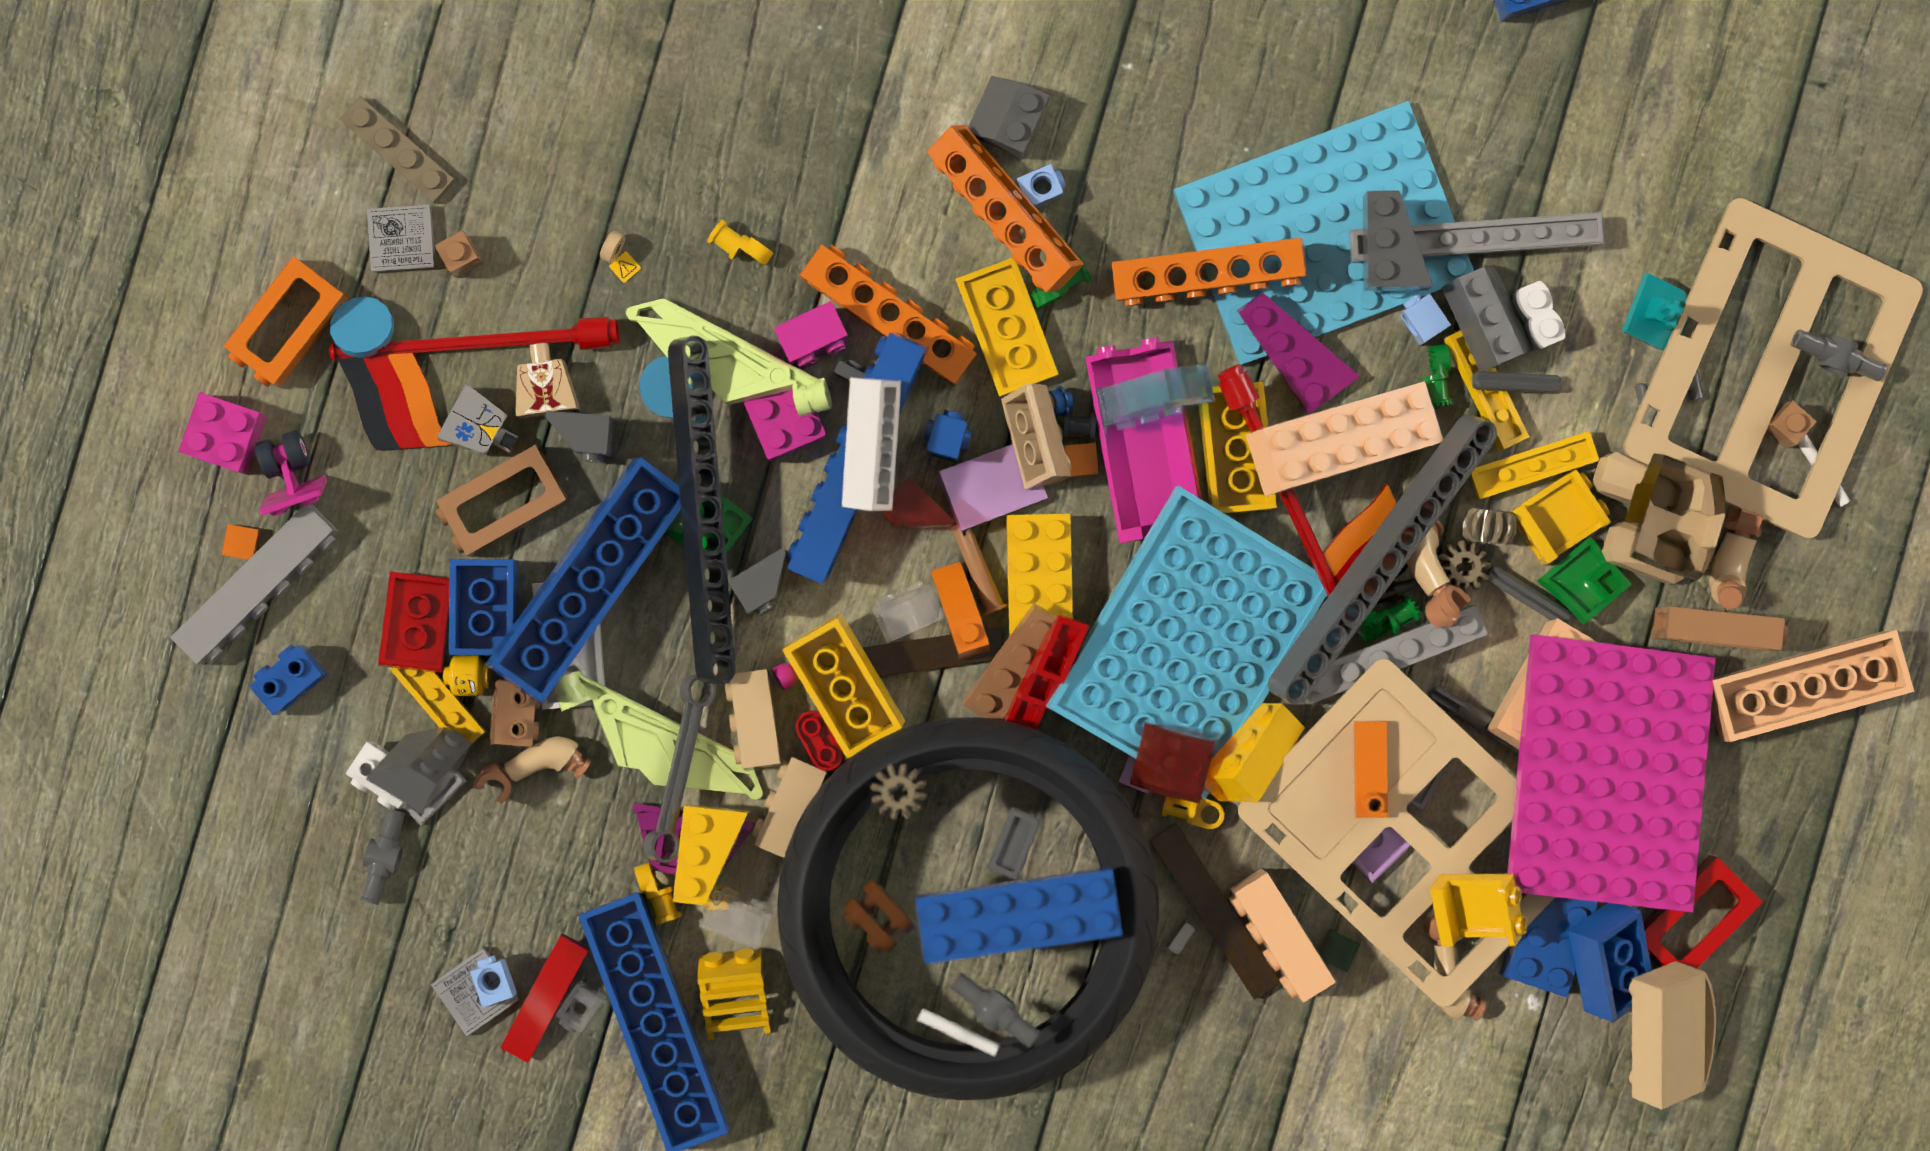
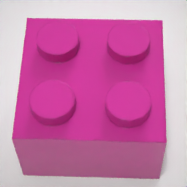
M832 301L774 327L790 364L795 367L799 366L800 370L807 369L818 363L816 358L828 353L829 357L843 352L846 350L845 344L850 342Z
M793 390L743 401L769 462H773L828 438L817 412L799 416L793 398Z
M199 392L178 452L247 475L255 454V445L260 440L268 415Z

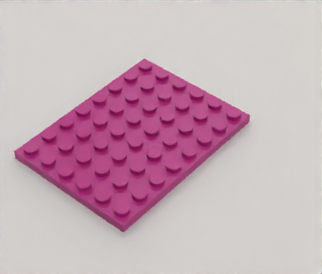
M1535 634L1530 635L1508 874H1514L1515 886L1520 888L1521 893L1693 912L1713 694L1712 680H1714L1716 658Z

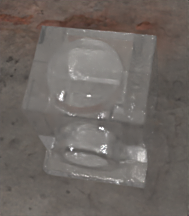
M580 980L555 1016L561 1019L559 1024L572 1033L579 1031L582 1033L604 1003L606 997ZM576 1003H583L586 1006L585 1013L580 1014L575 1010Z

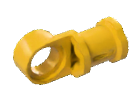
M724 219L716 225L707 239V243L710 245L716 244L726 251L731 260H734L742 250L765 266L774 254L754 238H749L746 235L741 236L727 226V221Z
M1171 789L1167 790L1161 817H1166L1167 815L1185 819L1187 824L1206 829H1214L1222 824L1224 810L1219 803L1197 796L1188 798L1173 794ZM1173 804L1185 806L1187 809L1173 807ZM1206 806H1214L1219 812V818L1213 824H1206L1201 818V811Z
M650 862L634 867L640 889L645 894L646 899L652 903L656 915L655 925L681 917V911H677L673 902V886L659 890Z

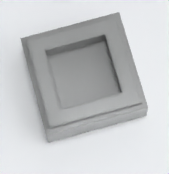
M1183 920L1166 944V947L1175 954H1180L1195 932V928Z

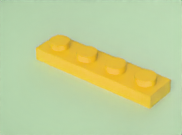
M1461 330L1444 338L1443 340L1448 346L1449 352L1482 419L1488 420L1496 426L1497 436L1494 443L1498 451L1500 452L1529 438L1527 430L1507 391L1476 390L1472 387V375L1478 372L1479 369ZM1494 367L1488 370V372H1497V370Z
M1587 431L1476 467L1471 473L1470 479L1477 500L1600 460L1591 433Z
M389 668L439 728L447 727L450 730L457 731L472 743L476 742L487 732L458 697L452 694L450 688L444 685V681L437 673Z

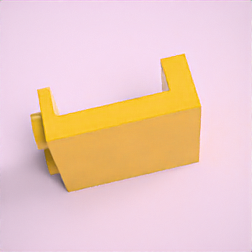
M1577 470L1568 472L1507 512L1517 517V528L1541 565L1549 564L1564 551L1601 527L1611 523L1607 517L1610 515L1609 509L1601 499L1596 500L1590 491L1593 486L1583 472L1580 474Z
M1440 874L1430 888L1441 946H1454L1459 937L1507 938L1509 946H1516L1522 935L1526 933V918L1524 915H1521L1520 910L1521 891L1518 886H1515L1514 874Z

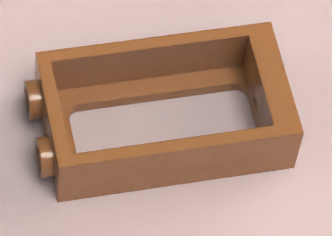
M533 445L437 499L436 502L439 508L436 509V513L444 526L449 524L455 534L451 537V540L460 554L465 552L466 556L472 557L567 504L570 500L541 448ZM526 468H534L545 487L543 495L475 533H470L458 514L460 505Z
M1671 606L1657 607L1654 613L1652 639L1772 651L1782 650V645H1785L1788 639V627L1784 625L1785 618Z

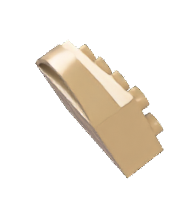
M1676 961L1632 978L1629 986V992L1632 995V1070L1629 1074V1081L1632 1084V1098L1662 1110L1705 1091L1713 1059L1716 1035L1714 994L1706 972Z

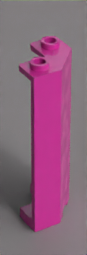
M1159 337L1141 340L1142 346L1127 350H1116L1115 345L1097 348L1098 354L1085 357L1119 544L1145 539L1176 485L1202 500L1173 341L1160 342Z

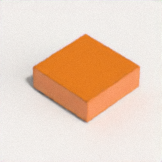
M1096 443L1064 446L1065 454L1069 457L1071 463V477L1099 474Z
M227 524L222 555L249 560L257 552L261 530Z

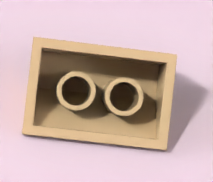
M1025 384L1002 398L1001 401L1025 490L1059 483L1071 477L1070 459L1065 454L1063 448L1062 429L1057 424L1054 414V399L1049 394L1047 385Z

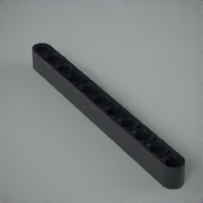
M693 335L674 339L668 347V363L695 672L700 681L710 684H725L733 679L736 665L707 343L704 339ZM686 345H687V346L689 347V349H690V356H689V357L687 356L686 351H685ZM689 377L692 379L693 382L692 389L689 387L688 384ZM692 408L696 414L695 421L691 417ZM695 440H696V442L698 443V452H697V453H696V451L694 450V442H695ZM698 472H699V474H700V476H701V483H700V485H699L698 482H697V474H698ZM701 504L704 508L703 516H701L699 512ZM703 537H705L707 541L706 548H704L702 544ZM706 568L709 570L708 581L705 577ZM709 600L712 602L711 612L708 610ZM712 631L715 635V641L713 644L710 639ZM715 663L717 664V667H718V671H717L716 676L714 675V672H713V667H714Z

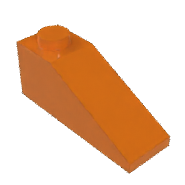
M961 561L932 570L931 574L959 659L963 660L990 651L989 641Z

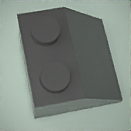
M991 76L968 128L977 139L1023 159L1048 105L1050 95L1021 82Z
M546 411V419L573 451L582 455V460L590 463L604 464L606 458L614 459L617 427L615 419L604 415Z
M784 548L779 549L728 580L747 614L753 615L756 613L760 617L776 607L773 602L779 599L788 560L785 559L788 552Z

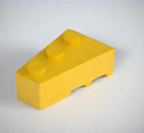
M1262 703L1195 778L1218 801L1258 803L1283 764L1284 757L1293 748L1305 727L1283 704Z
M692 804L684 806L673 902L706 905L750 811Z

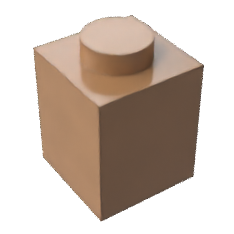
M463 230L435 245L449 273L455 278L483 264L469 235Z
M1794 401L1782 404L1773 414L1766 431L1785 448L1796 446L1817 421Z

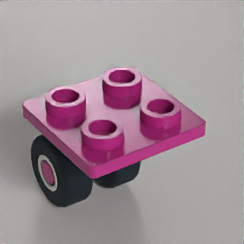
M296 430L283 434L282 445L275 447L269 439L258 442L255 445L256 457L263 474L268 479L281 475L283 472L286 484L285 489L265 496L259 508L261 515L270 513L271 517L278 516L289 511L288 506L300 503L301 506L313 504L319 500V496L322 495L328 482L324 475L300 484L298 483L293 468L297 470L309 465L310 460L304 440Z

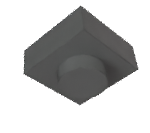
M850 359L847 363L839 360L834 374L850 382V378H863L865 367Z

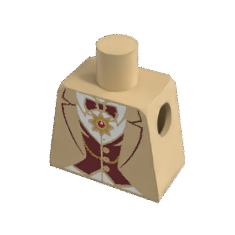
M548 343L530 345L532 363L517 366L516 416L523 419L544 416L546 411H580L565 361L562 359H550Z

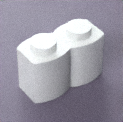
M1537 281L1520 288L1512 294L1513 306L1519 318L1525 322L1524 329L1534 350L1539 351L1565 339L1563 322L1559 315L1552 310V296L1542 281Z

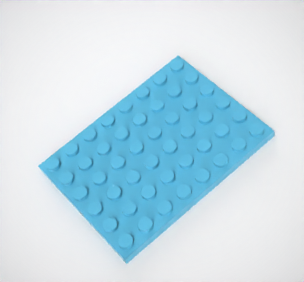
M1409 101L1173 190L1196 251L1302 238L1304 241L1308 278H1301V284L1282 286L1281 281L1269 282V288L1261 290H1250V285L1238 286V292L1230 294H1219L1218 289L1211 290L1234 353L1241 366L1267 356L1237 313L1238 309L1261 293L1267 295L1316 338L1401 306L1417 294L1422 298L1428 294L1442 290L1441 287L1474 271L1468 255L1425 257L1423 260L1433 285L1430 289L1425 291H1364L1363 262L1351 263L1349 231L1363 229V195L1367 191L1399 190L1411 225L1455 222ZM1277 256L1269 257L1264 265L1265 270L1269 274L1277 273L1282 263ZM1245 260L1238 261L1233 267V273L1238 278L1245 277L1250 270L1249 263ZM1209 264L1203 268L1207 282L1217 278L1218 269L1215 265Z
M1176 485L1079 648L1065 683H1060L1046 706L1206 799L1209 791L1195 776L1264 702L1270 691L1268 682L1271 674L1315 616L1327 596L1315 569Z

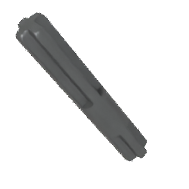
M1440 686L1433 688L1429 698L1439 707L1519 754V749L1487 731L1493 719L1490 715Z

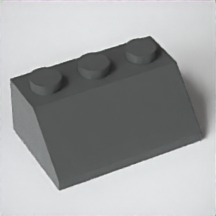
M1495 264L1477 269L1441 287L1479 371H1488L1534 350Z
M447 727L406 734L368 774L366 780L422 813L458 772L473 743L465 739L459 732L450 730Z

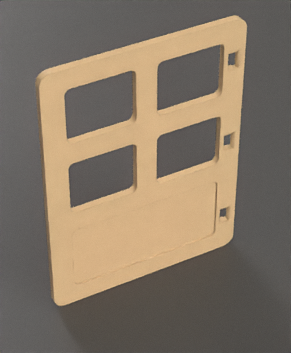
M1387 659L1376 660L1287 753L1283 764L1259 802H1240L1238 814L1257 835L1438 1006L1447 1007L1452 1005L1509 946L1507 938L1483 937L1449 974L1443 976L1403 940V933L1432 904L1430 888L1440 874H1473L1469 869L1471 862L1513 820L1516 779L1397 666ZM1354 721H1387L1388 818H1355ZM1452 758H1458L1496 794L1497 798L1453 846L1445 847L1407 811V805ZM1272 823L1286 835L1280 843L1265 831ZM1391 827L1429 862L1430 869L1385 916L1381 917L1341 881L1340 876L1385 828ZM1344 891L1358 903L1352 909V912L1337 899ZM1525 894L1521 898V915L1525 916L1527 926L1555 897ZM1416 960L1430 971L1424 980L1409 968Z

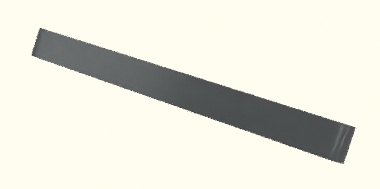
M1470 414L1463 415L1457 420L1271 674L1268 687L1272 694L1293 705H1299L1308 698L1493 445L1497 436V429L1494 423Z

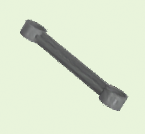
M697 675L687 676L680 685V697L685 703L663 802L656 830L651 831L645 837L643 843L646 856L650 860L657 862H671L678 856L680 840L675 834V829L704 707L710 705L716 696V685L703 683L705 694L702 700L696 702L692 698L691 687L696 680H699ZM665 835L669 840V849L660 858L657 856L654 846L657 838Z

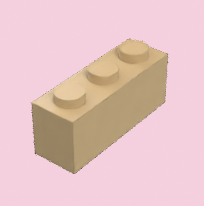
M763 669L736 673L729 683H725L727 702L733 701L734 714H729L731 732L737 733L739 745L733 746L736 765L742 764L744 771L781 766L782 759L769 671Z
M795 756L791 757L790 762L783 761L777 778L782 779L777 791L771 789L764 807L769 808L765 820L758 819L752 836L757 838L754 843L755 846L783 858L785 857L793 831L805 808L822 786L828 771L821 770L815 765Z

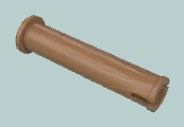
M957 525L951 527L950 529L955 536L986 610L984 616L1008 607L1007 603L1003 604L972 528L963 530L964 536L962 531H959Z

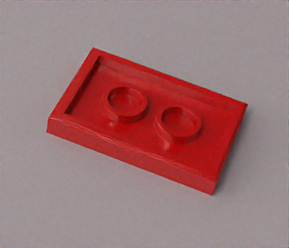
M390 571L378 666L442 674L449 621V578Z

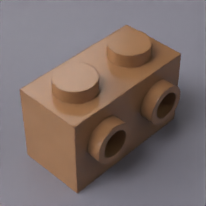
M495 681L489 745L532 747V742L537 741L539 733V723L534 722L535 709L539 710L541 702L535 701L508 681ZM516 693L520 696L519 704L514 699ZM513 725L518 728L517 735H514L512 732Z

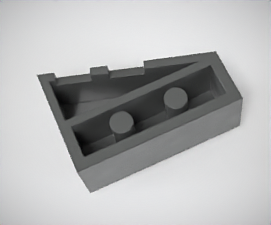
M1399 190L1367 191L1363 195L1364 291H1425L1433 286Z

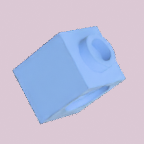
M1051 164L1016 179V185L1036 208L1062 198V189L1066 187L1060 170L1054 171ZM1038 180H1046L1050 183L1051 190L1047 194H1039L1034 190V183Z
M1419 294L1415 295L1403 304L1406 310L1399 314L1419 345H1422L1451 325L1431 294L1424 298H1421Z
M495 955L481 959L476 962L478 967L470 971L482 1008L509 999L517 994L505 958L496 961ZM493 971L499 975L500 985L497 988L490 987L486 983L485 976L487 972Z

